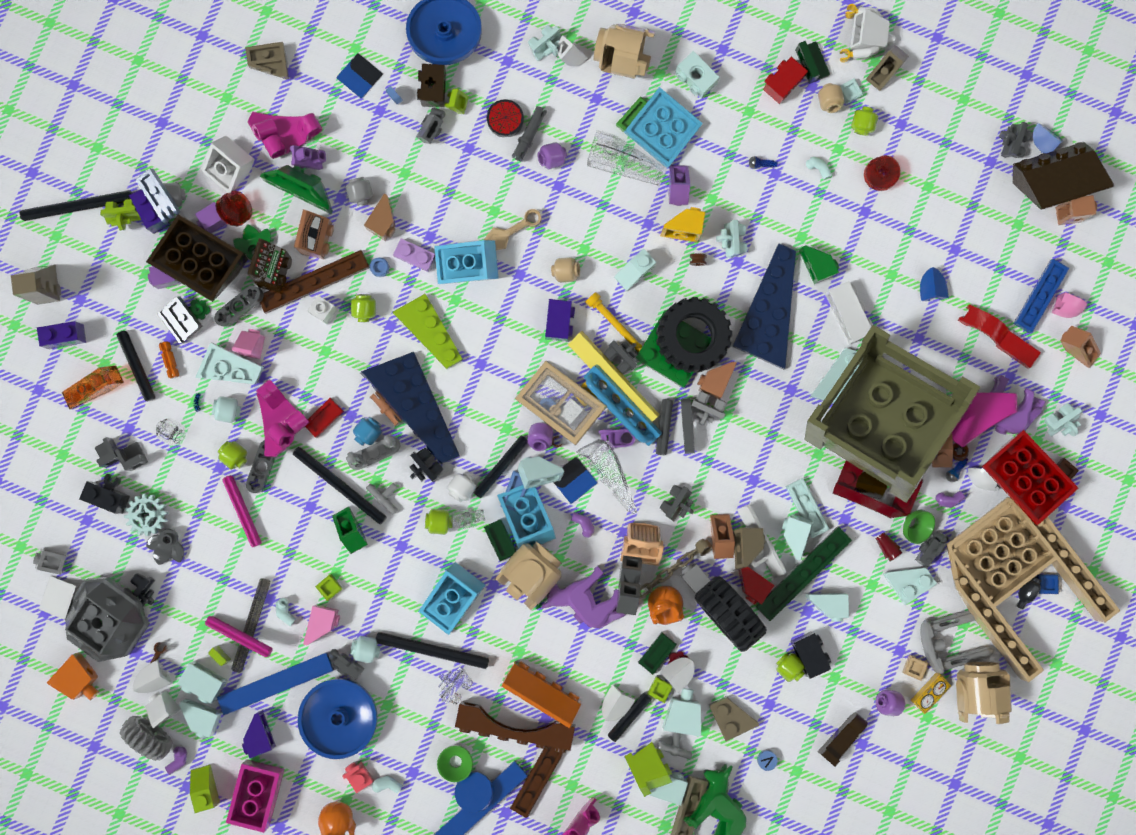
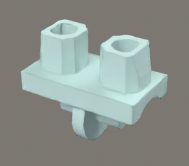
M549 25L545 26L542 29L543 37L540 40L537 37H532L528 41L537 61L551 53L554 56L558 55L559 51L557 48L560 46L558 43L562 36L557 26L554 28Z
M732 220L730 223L724 224V229H721V236L716 237V242H722V248L726 249V258H732L747 252L746 242H739V236H744L746 233V225L738 224V220Z
M1066 403L1059 409V412L1063 415L1062 419L1059 420L1054 413L1045 418L1044 422L1049 428L1047 433L1051 437L1059 431L1064 436L1067 434L1076 436L1078 434L1077 427L1081 424L1078 421H1074L1080 417L1079 414L1083 411L1079 407L1075 409L1069 403Z

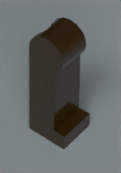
M857 712L853 713L817 752L836 767L840 762L839 759L858 738L859 734L865 730L868 722Z

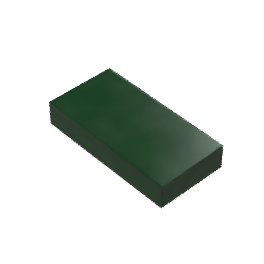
M502 519L485 526L484 529L499 561L501 562L513 556L516 549Z
M661 632L639 659L638 663L653 675L677 644Z

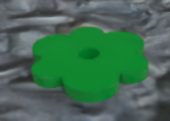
M197 299L191 301L189 309L197 319L204 320L206 315L210 313V308L206 306V302Z

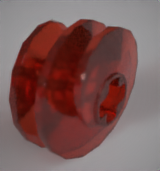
M887 155L872 159L864 169L865 182L870 188L877 191H885L893 187L901 174L898 162L893 157Z
M231 191V193L224 194L216 201L215 207L219 217L231 226H241L252 216L251 203L242 192Z

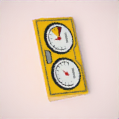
M935 673L910 701L926 714L951 685L941 674Z

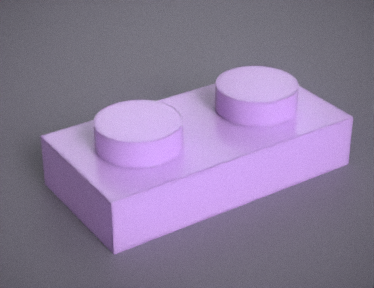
M400 239L393 254L395 258L426 272L429 271L435 259L434 253L404 239Z

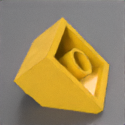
M696 207L685 209L664 224L660 237L697 243L702 235L705 212Z

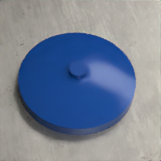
M421 0L413 7L407 18V39L414 53L426 62L439 65L456 64L468 58L478 47L482 35L481 19L475 7L467 0Z
M343 678L326 680L312 688L302 700L298 711L300 735L305 744L322 757L329 759L351 757L366 747L375 733L378 717L376 705L369 692L360 684Z

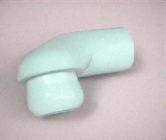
M811 157L810 160L806 161L808 169H819L823 180L832 176L824 160Z
M280 598L276 602V616L291 626L296 618L289 614L288 600Z
M390 776L377 778L373 782L372 789L374 792L379 793L381 790L389 788L398 793L403 785Z

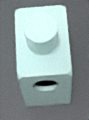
M683 688L681 699L671 698L662 726L664 731L701 737V704L698 701L692 700L693 689Z

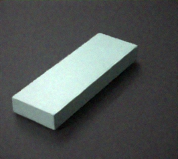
M804 478L785 486L800 517L814 521L810 533L811 538L829 530Z

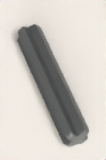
M662 399L658 429L662 434L657 438V455L667 454L673 400Z

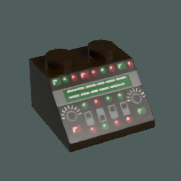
M259 238L247 274L259 288L281 292L282 286L284 287L286 284L287 270L291 268L292 258L285 249Z

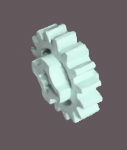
M142 494V498L135 496V502H128L131 507L125 508L129 513L124 518L129 519L126 526L132 525L131 532L137 531V535H143L144 533L145 536H150L151 532L153 534L158 533L157 528H164L162 522H168L164 515L169 514V512L163 510L167 505L160 504L161 498L155 500V495H150L148 498L147 494ZM144 513H149V516L144 517Z

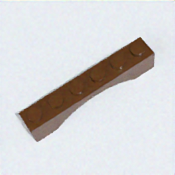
M461 701L459 704L455 728H459V731L463 733L475 731L478 732L479 736L490 737V735L498 736L497 739L502 741L514 739L517 740L516 743L528 745V742L534 743L538 748L547 749V746L553 747L555 751L566 753L567 750L571 751L576 724H572L568 728L555 721L540 728H514L495 720L481 705Z

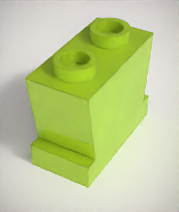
M653 742L634 755L629 753L624 756L644 797L651 794L650 790L672 783L670 778L672 772L667 763L663 764L661 759L664 758V755L660 749L655 748Z

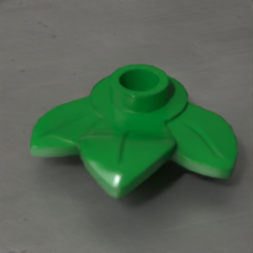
M248 224L243 231V238L233 239L234 247L252 260V252L256 248L258 239H264L271 243V233L269 229H264L259 233L253 226Z

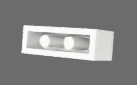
M850 281L825 293L848 344L864 338L873 325L872 321L867 319L864 313L866 311L861 301L859 302L856 296L857 290L853 284H850Z

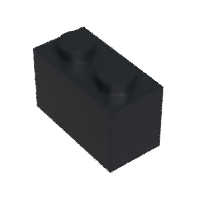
M808 632L790 641L796 655L805 667L806 677L811 679L831 670L829 665L832 663L827 652H823L821 648L823 642L818 634L815 635L813 632Z

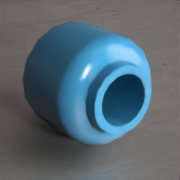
M370 416L362 418L353 429V433L356 436L354 440L362 446L364 444H374L382 433L381 424Z

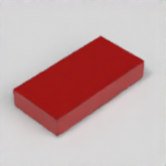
M329 398L307 419L309 423L305 427L315 438H318L344 410L332 398Z

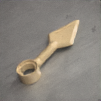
M530 209L525 213L524 219L506 230L493 227L484 240H494L496 250L506 249L509 236L526 226L537 227L541 223V214L536 209ZM531 213L537 214L538 221L530 223L528 215Z

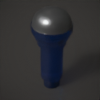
M757 156L749 159V166L752 169L760 167L773 168L778 165L777 161L765 160Z
M966 458L963 461H959L954 468L947 471L946 479L950 482L958 481L960 472L966 466L969 459Z

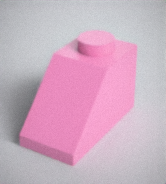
M248 329V332L241 331L233 345L232 351L242 356L260 359L265 337L258 330Z
M320 605L312 606L303 645L311 644L333 630L334 627H337L340 620L339 610Z

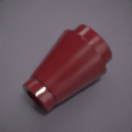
M885 532L875 538L885 559L888 558L890 562L903 553L900 550L901 547L886 535Z

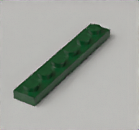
M837 526L768 594L762 605L758 604L756 608L768 621H771L852 541L851 538Z

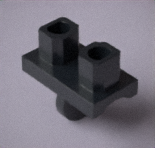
M424 448L418 452H413L410 456L420 468H417L415 464L410 466V469L414 472L410 476L411 479L418 477L422 482L426 479L422 474L424 472L432 482L438 480L437 476L444 469L437 461L432 466H427L425 461L432 456L428 449Z
M139 573L135 574L130 582L137 587L136 590L132 592L128 588L125 589L140 599L143 607L146 603L152 605L154 599L151 596L154 594V591L149 588L155 582V579L145 577Z

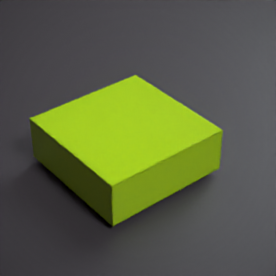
M329 574L315 586L327 601L343 589L332 574Z
M219 646L213 647L208 652L220 666L226 665L231 660Z
M656 676L647 694L665 703L673 687L670 683Z

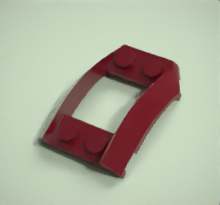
M847 460L845 461L832 494L869 508L890 519L905 517L911 513L924 481L923 479H921L907 503L895 497L892 506H889L855 491L858 476L863 473V470Z

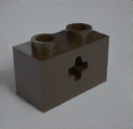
M422 64V70H418V82H421V89H417V100H420L422 107H445V65Z

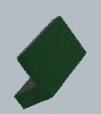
M806 41L799 43L795 51L801 65L808 71L806 77L809 84L828 77L830 72L816 41L807 44Z

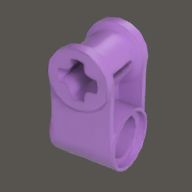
M627 429L598 431L601 434L600 450L631 447L635 442V437ZM625 433H629L632 436V441L628 444L623 443L621 440L622 435Z

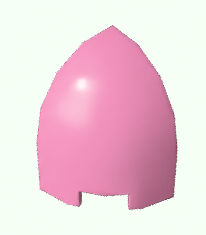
M1065 292L1057 296L1052 313L1065 318H1073L1084 312L1088 304L1083 299Z

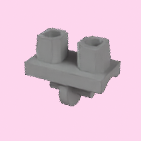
M700 391L696 399H693L691 402V406L704 411V413L700 411L695 413V416L701 418L699 424L703 425L705 421L713 422L714 418L708 414L724 419L726 402L717 398L713 407L707 405L710 395L703 391Z

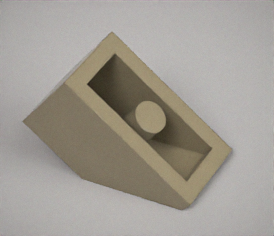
M894 45L866 80L881 91L909 56L898 46Z
M739 528L733 531L735 540V569L748 567L764 549L765 535L763 534V528Z

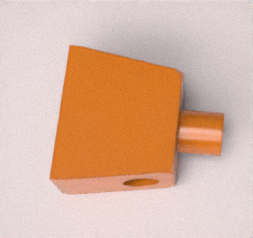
M80 652L72 654L47 681L48 685L73 700L84 695L91 701L99 693L92 686L98 675Z

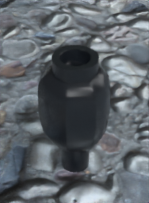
M1035 576L1019 589L1018 596L1020 600L1016 605L1018 608L1024 610L1027 603H1031L1036 599L1041 590V579Z

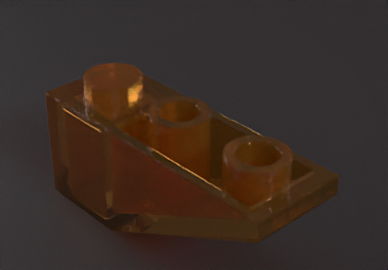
M116 365L99 367L64 390L62 394L70 410L112 391L123 384L124 381Z

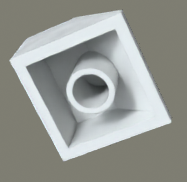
M224 136L211 143L201 171L228 194H231L250 173L255 159L230 138Z

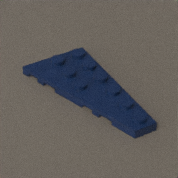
M778 243L732 347L785 370L796 251Z
M414 352L360 372L372 384L375 391H378L386 400L385 402L400 419L412 429L416 437L420 438L440 464L460 456Z

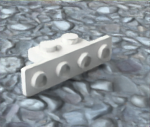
M750 504L737 509L746 526L744 528H763ZM763 528V534L765 535L764 549L751 562L749 567L752 569L765 562L773 577L786 573L784 564L779 559L773 544L768 539Z

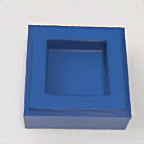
M1037 575V578L1042 580L1039 594H1059L1058 575Z

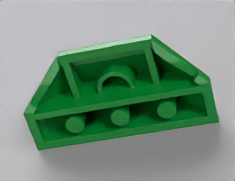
M289 165L261 173L260 177L264 182L332 214L333 210L320 177L314 174L309 176L304 173L302 168Z

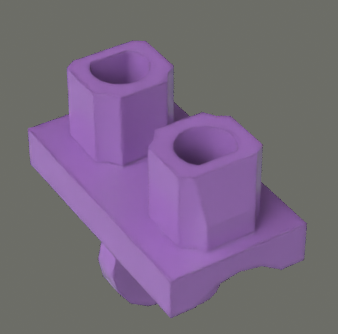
M296 145L290 146L292 152L291 165L315 170L323 169L322 163L326 162L325 151Z

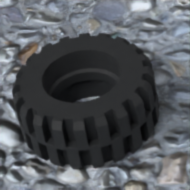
M698 297L685 298L678 303H674L664 313L656 330V343L660 347L659 352L661 356L664 355L665 361L668 364L671 363L677 370L681 369L687 373H698L712 368L726 356L727 350L732 343L730 338L733 335L732 330L729 328L731 325L730 319L727 320L725 318L726 313L724 310L720 311L717 308L718 304L715 302L711 304L709 299L706 298L702 300L698 299ZM697 318L708 326L711 333V342L704 351L691 353L681 347L676 337V331L683 320Z
M721 576L714 577L695 594L696 602L739 651H747L766 634V626L757 614Z

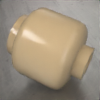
M829 83L824 85L818 92L820 107L828 113L839 111L845 102L842 88L839 85Z
M572 257L558 258L555 264L551 266L552 276L560 283L574 282L580 276V264Z

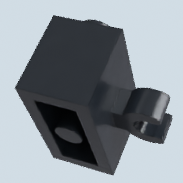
M106 474L104 476L105 485L86 481L79 500L114 514H123L130 495L114 489L121 483V478L116 477L115 481L111 483L110 478L112 474Z

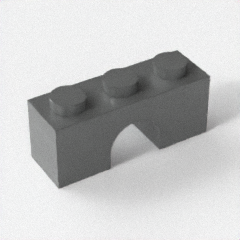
M623 555L619 574L617 613L636 615L641 586L639 581L642 571V558Z

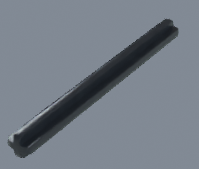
M127 190L20 210L19 214L21 220L27 221L106 206V202L113 201L120 204L124 203L127 199H131L129 195L133 192Z
M297 447L294 450L293 455L374 521L382 524L386 520V515L301 447Z
M378 632L376 635L377 644L482 669H487L489 664V658L381 632Z

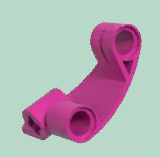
M252 112L248 119V124L258 141H262L272 159L291 152L290 146L304 145L323 130L314 113H309L305 116L287 117Z
M269 379L256 392L264 426V455L266 457H277L291 445L294 435L303 429L309 421L299 410H296L277 386Z
M977 393L965 415L953 430L952 440L961 447H964L990 427L1018 412L1017 394Z
M592 797L582 807L562 835H587L590 827L599 822V812L593 806L596 798Z

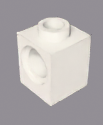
M317 295L307 311L325 324H328L337 308Z

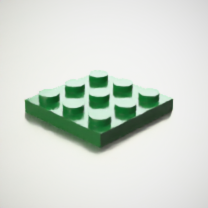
M659 319L635 359L684 389L694 372L687 373L681 369L677 370L674 368V365L668 364L665 361L664 355L661 356L659 352L660 347L656 343V330L659 326ZM684 321L677 328V340L681 347L688 352H702L711 342V337Z

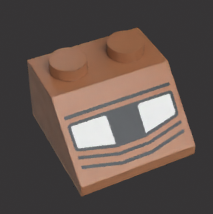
M303 209L294 247L302 255L324 259L325 255L329 252L330 244H328L329 236L332 237L334 225H332L330 219Z

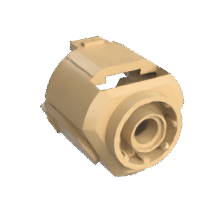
M613 24L608 29L600 28L593 60L599 62V68L602 72L635 79L637 75L645 76L651 60V56L643 54L646 36L654 37L655 32L625 24Z
M537 541L533 546L525 543L521 545L501 568L500 573L495 579L502 585H505L508 581L511 582L506 592L514 599L518 600L523 594L528 596L524 604L532 610L560 580L561 571L558 567L562 563Z
M964 663V669L957 673L956 681L959 720L968 723V714H978L981 717L996 718V724L1009 723L1010 712H1012L1010 675L1005 670L1000 669L999 663Z

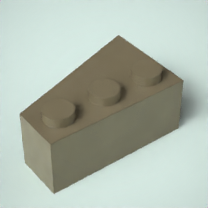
M55 264L34 267L30 270L11 275L14 296L37 305L60 301L61 288L57 281Z

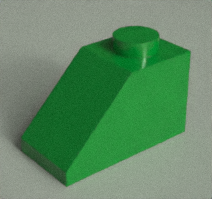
M807 245L799 250L814 285L839 273V265L830 254Z
M349 506L332 515L340 541L350 554L368 545L365 535Z

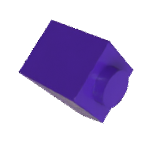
M263 710L254 714L243 738V751L246 755L248 754L249 759L271 751L276 747Z

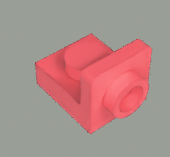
M362 761L358 764L353 762L345 768L346 772L342 775L344 779L347 778L356 794L374 782Z

